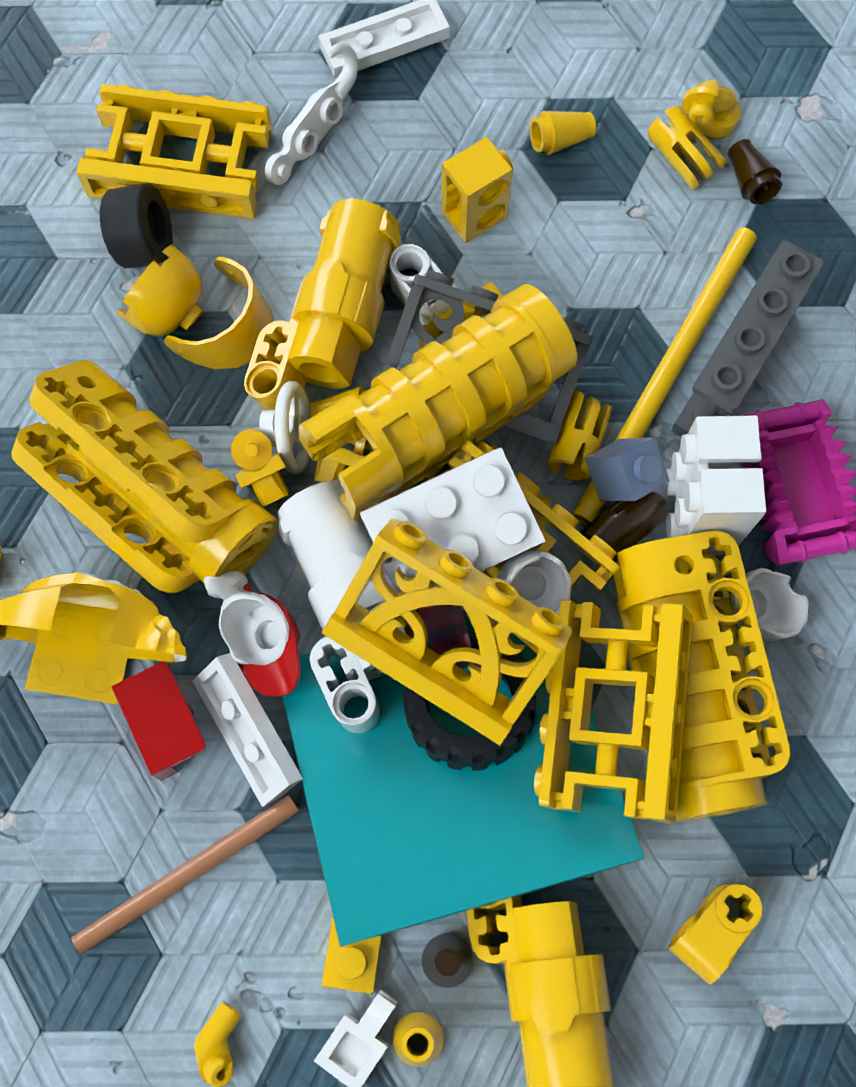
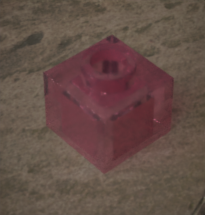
M433 605L415 609L426 626L428 633L427 647L442 655L451 649L471 647L463 613L458 605ZM404 619V621L407 623L406 628L409 636L414 638V632L411 626Z

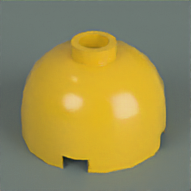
M172 244L162 251L169 259L165 260L161 266L153 260L124 297L122 302L128 307L118 309L116 312L120 318L143 334L155 337L166 336L175 331L179 326L187 331L203 312L197 306L203 293L202 278L196 266Z

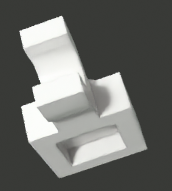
M381 988L360 1021L346 1013L314 1062L347 1087H362L389 1045L377 1033L393 1011L398 1000Z

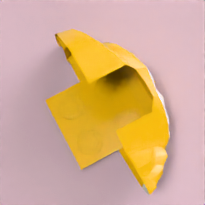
M78 572L53 574L33 581L24 587L20 594L0 600V638L3 640L11 638L36 644L25 689L117 705L118 701L111 686L123 680L127 658L165 662L186 660L185 646L181 643L179 633L172 627L169 618L161 615L155 603L144 597L138 590L128 588L117 580H102L95 575Z

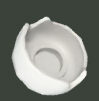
M539 550L524 551L507 559L497 574V578L511 584L517 590L519 596L537 607L549 608L558 615L561 600L570 599L571 577L562 561L547 552Z
M759 568L745 573L762 640L766 642L776 641L799 634L808 621L809 602L805 595L797 594L791 589L789 584L791 577L779 572H772L766 568ZM731 592L730 603L734 615L738 613L739 601ZM742 621L737 624L739 628L745 627Z

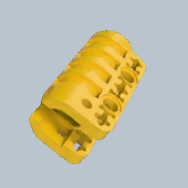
M522 284L495 301L491 312L485 317L481 318L474 315L457 325L453 330L451 338L442 344L432 341L414 352L409 365L401 370L391 367L373 378L371 389L360 396L355 397L352 394H348L300 424L299 441L311 459L318 461L353 439L358 441L364 436L375 451L340 472L338 477L345 493L340 495V501L353 520H359L362 518L361 512L399 495L448 463L461 450L462 445L467 440L474 445L541 401L547 395L555 380L576 367L577 350L573 337L553 303L536 287L530 284Z
M80 360L41 373L36 377L29 402L31 407L48 423L43 425L41 422H37L19 430L11 452L12 459L152 586L166 593H177L199 580L204 583V579L207 576L218 577L230 571H238L246 575L263 557L278 532V519L255 499L243 500L236 493L234 481L219 469L209 470L202 464L203 458L198 450L184 439L174 440L170 437L168 425L152 411L139 410L136 407V398L92 360ZM58 474L69 475L77 479L79 482H66L63 479H61L58 476ZM132 533L138 535L147 543L133 542L125 534Z
M711 530L654 540L618 552L616 556L620 568L613 575L618 597L616 605L622 629L641 630L643 605H654L656 608H661L662 603L683 604L693 615L676 823L710 818L767 805L761 779L781 771L787 765L790 758V746L740 550L735 539L723 531ZM709 545H713L716 552L725 553L726 556L721 562L713 554L706 552ZM731 574L732 578H725V576ZM729 591L739 601L738 613L734 615L729 600ZM741 621L744 622L745 627H740L737 630L736 624ZM628 646V659L631 671L648 672L655 678L658 646ZM743 647H748L750 650V654L746 657ZM755 670L757 673V677L750 676L749 673ZM753 689H756L764 699V708L760 714L757 712ZM737 702L745 708L746 713L740 709ZM768 720L770 727L763 729L760 723ZM773 746L776 755L770 758L768 747Z

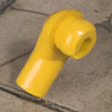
M225 1001L220 1002L194 1041L199 1074L201 1079L211 1087L226 1086L234 1075L227 1038L242 1018V1014Z

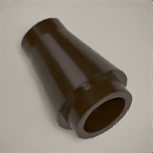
M742 139L734 143L729 148L727 154L732 162L741 196L746 200H750L755 205L768 202L781 190L780 170L761 154L749 139Z

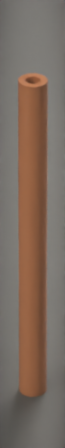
M290 795L281 799L72 936L71 940L76 950L81 955L298 813L299 810Z

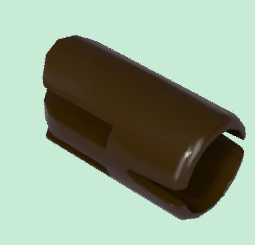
M650 492L636 501H616L585 526L580 533L588 540L593 535L598 536L618 553L636 546L639 541L667 517L669 508L666 500L660 494ZM616 555L612 559L615 563L618 561Z

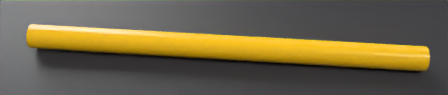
M741 227L736 231L615 441L618 439L643 438L755 244L757 235L752 230ZM593 480L589 483L572 513L579 523L587 526L598 516L606 500H599Z

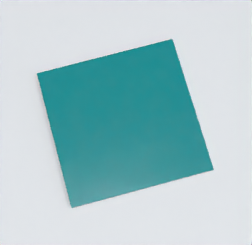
M466 611L424 621L428 633L427 647L431 650L433 649V644L444 638L446 642L455 640V635L468 634V638H477ZM406 626L404 628L406 634L414 638L411 626ZM512 632L509 634L513 643L525 645L521 652L514 654L516 657L521 655L528 662L538 655ZM311 652L299 655L301 666L299 683L293 692L283 696V701L300 774L303 778V788L340 947L645 859L632 820L624 816L625 801L621 790L583 786L581 813L568 810H552L539 806V796H536L534 791V777L537 767L543 765L545 744H542L540 740V723L545 713L548 714L550 694L546 690L545 678L536 690L534 726L531 734L526 736L523 747L517 753L515 751L510 753L508 760L496 766L493 762L485 765V770L472 771V767L462 766L461 770L449 768L445 761L440 760L437 763L427 756L426 750L423 747L419 748L415 743L405 717L403 691H405L406 686L387 674L369 680L379 702L380 718L375 727L368 732L360 734L351 733L342 727L328 705L311 667ZM338 655L330 657V668L335 673L340 684L349 681L341 666V659ZM464 668V669H463L464 671H466V672H468L469 674H471V672H470V670H469L468 668ZM501 679L498 692L511 699L509 688ZM357 696L348 700L344 706V716L353 719L361 717L368 709V699ZM429 701L430 715L442 729L452 735L468 738L482 735ZM591 708L589 731L600 732ZM571 741L568 772L595 774L598 746L577 744Z

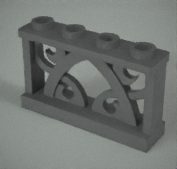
M428 270L426 277L416 274L382 372L391 367L401 370L398 369V365L411 328L425 343L428 344L436 341L442 344L451 338L454 328L464 321L465 312L463 305L487 313L479 316L483 318L491 312L493 304L497 301L498 294L477 286H472L470 293L452 287L454 283L453 278L432 270ZM434 299L446 302L452 309L450 317L445 320L437 318L433 313L436 327L444 332L437 338L430 335L423 328L419 318L422 306ZM567 318L563 319L570 330L576 346L577 365L553 383L562 382L548 422L539 419V401L532 408L504 425V427L552 444H556L564 416L593 340L592 336L584 334L585 325Z

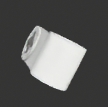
M404 244L392 252L390 257V287L404 306L406 305L415 276L402 275L400 273L402 270L414 269L419 272V275L426 277L428 270L442 273L427 255L426 251L414 244ZM440 299L426 302L419 313L421 325L424 326L432 321L433 313L438 317L451 307Z

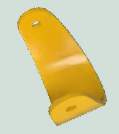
M217 257L214 260L215 267L224 276L248 289V299L241 315L229 328L215 337L201 341H190L168 335L165 337L164 343L174 353L194 364L212 369H232L250 362L257 338L261 330L273 322L272 309L247 269L234 260Z

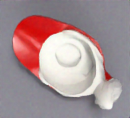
M230 571L218 577H205L204 585L209 596L223 599L219 617L220 633L228 645L231 657L237 662L251 687L257 692L271 697L285 696L293 692L299 683L301 675L298 652L301 635L297 623L287 607L268 594L255 592L248 583L246 576L241 572Z

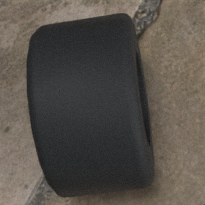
M150 183L107 190L100 204V227L106 248L116 264L127 269L150 265L153 260L158 264L167 260L169 257L162 251L173 244L172 224L165 200L158 189Z

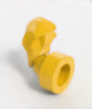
M713 79L695 85L684 94L682 108L685 114L689 113L690 120L694 123L696 122L698 128L705 135L712 138H724L734 131L741 117V108L735 100L733 90L718 85L717 80Z

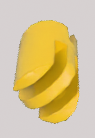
M673 106L664 111L670 119L668 124L671 129L657 117L648 129V138L694 191L700 184L690 169L679 158L681 155L687 159L703 179L708 180L714 174L705 158L694 146L695 142L719 169L725 166L728 161L698 126L690 120V117L685 114L684 110L680 106Z
M574 389L556 444L552 446L547 464L549 469L558 474L562 463H566L564 478L582 481L591 476L585 457L600 449L613 406L604 404L601 407V402L592 396L587 397L583 401L584 393Z

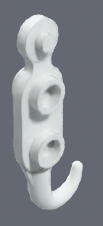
M340 42L328 50L327 56L329 58H334L338 54L343 55V70L335 82L311 95L303 110L293 123L285 129L282 137L283 149L279 153L273 154L265 166V176L270 183L275 185L284 184L291 175L293 164L298 160L302 161L312 156L331 127L340 120L343 112V99L352 88L358 72V59L354 49L349 44Z

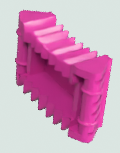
M823 399L806 403L797 402L792 406L763 412L757 410L753 414L743 415L758 417L761 460L759 462H744L741 467L762 468L766 513L761 519H766L767 521L760 529L772 533L762 548L765 558H769L777 566L798 561L804 563L807 559L835 553L846 554L847 551L856 549V502L851 501L856 496V487L848 485L856 476V471L844 468L853 456L840 452L847 441L831 439L839 426L825 425L832 411Z

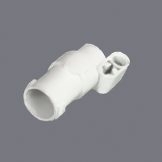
M338 480L321 482L298 492L288 499L277 513L279 521L278 532L282 541L292 546L311 586L308 592V599L322 630L335 612L373 545L363 519L354 521L340 501V495L345 493ZM389 557L384 561V564L391 562L392 559ZM383 564L384 576L389 585L394 589V586ZM370 580L357 604L371 611L385 599L377 592ZM397 627V629L401 630L406 634L404 628ZM327 636L322 638L311 650L310 663L328 705L344 729L358 734L368 732L377 724L381 711L369 680L386 674ZM338 655L341 659V666L349 681L340 684L335 673L330 668V657ZM357 696L368 699V709L361 717L353 719L344 716V706L348 700Z

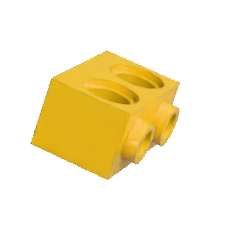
M488 137L483 138L442 163L441 213L465 243L508 218L514 168L507 153L502 149L497 150Z

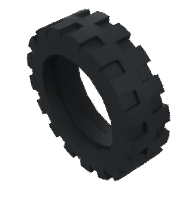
M468 634L455 635V640L446 642L444 638L433 644L432 651L442 655L446 651L455 648L467 647L478 650L480 648L477 638H468ZM502 654V659L516 663L526 662L521 655L516 657L515 655ZM458 661L455 663L461 669L468 668L469 664H474L481 668V665L468 661ZM501 673V679L509 688L511 698L525 677H515ZM408 687L403 691L405 717L415 743L419 748L423 747L427 752V756L437 763L440 760L445 761L449 768L461 770L462 766L472 767V771L485 770V765L494 762L497 766L508 760L510 753L513 751L517 753L523 747L526 736L531 734L534 726L536 692L512 725L510 732L501 745H498L484 735L468 738L450 734L439 727L430 715L429 701Z

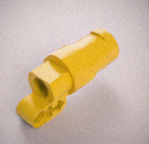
M342 199L334 203L332 209L328 210L327 216L322 219L319 228L322 241L313 270L305 275L302 280L290 322L274 321L261 330L245 376L244 387L246 392L264 410H275L279 391L288 381H296L303 388H305L306 382L331 389H343L351 385L359 354L368 350L374 342L385 304L381 290L392 252L400 247L402 241L397 219L380 205L361 199Z
M521 895L467 910L470 943L474 953L479 959L487 963L504 964L511 1022L519 1021L527 1087H614L603 1012L611 1011L603 954L584 956L577 904L564 901L522 907ZM485 909L496 911L506 909L507 915H496V918L485 916L484 911ZM497 930L507 932L509 936L508 942L500 945V950L499 947L490 946L489 936L496 935Z

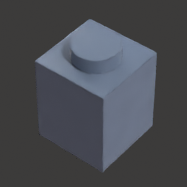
M655 437L618 439L585 457L599 500L636 501L670 482Z

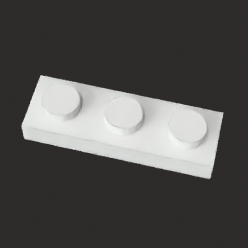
M418 0L324 33L318 37L322 53L334 78L337 79L344 67V57L342 54H338L334 58L327 56L328 50L337 43L349 44L354 49L358 59L359 71L450 38V26L436 0Z
M231 653L217 656L192 682L261 806L264 807L277 801L303 778L240 667L231 657Z

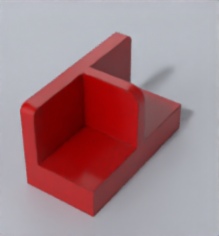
M159 662L111 686L151 776L162 781L179 772L177 764L206 750V743L193 717L195 714L193 708L186 702L167 662Z

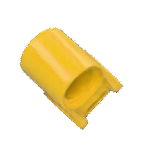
M723 884L717 886L711 891L698 910L677 931L668 945V950L709 985L714 983L725 972L736 956L740 946L759 923L762 917V903L759 896L746 885ZM726 897L736 899L740 897L742 899L738 905L739 909L743 912L741 918L726 917L729 912V907L724 903Z

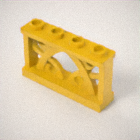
M391 518L376 536L373 545L339 605L322 631L323 635L498 745H501L516 719L557 659L564 652L572 633V629L553 610L533 605L519 596L517 590L508 582L488 577L474 568L471 561L463 554L454 550L443 549L427 539L425 532L418 526L405 521L400 522L394 518ZM389 557H395L417 571L416 576L409 577L401 571L399 566L395 574L396 583L402 590L399 593L389 585L384 576L383 564ZM370 580L377 592L385 599L371 611L357 604ZM433 605H462L474 627L480 650L461 647L446 651L442 655L432 651L427 647L428 633L424 621L415 609ZM399 615H401L411 626L414 632V638L408 636L401 630L397 629V627L405 628V626L407 625V623L401 617H399ZM511 632L517 633L537 646L538 655L533 660L516 663L502 659V654L514 655L521 652L525 645H517L512 642L509 635ZM458 661H468L481 665V668L477 665L469 664L468 669L471 672L469 674L456 666L455 663ZM501 673L515 677H525L511 699L498 692Z

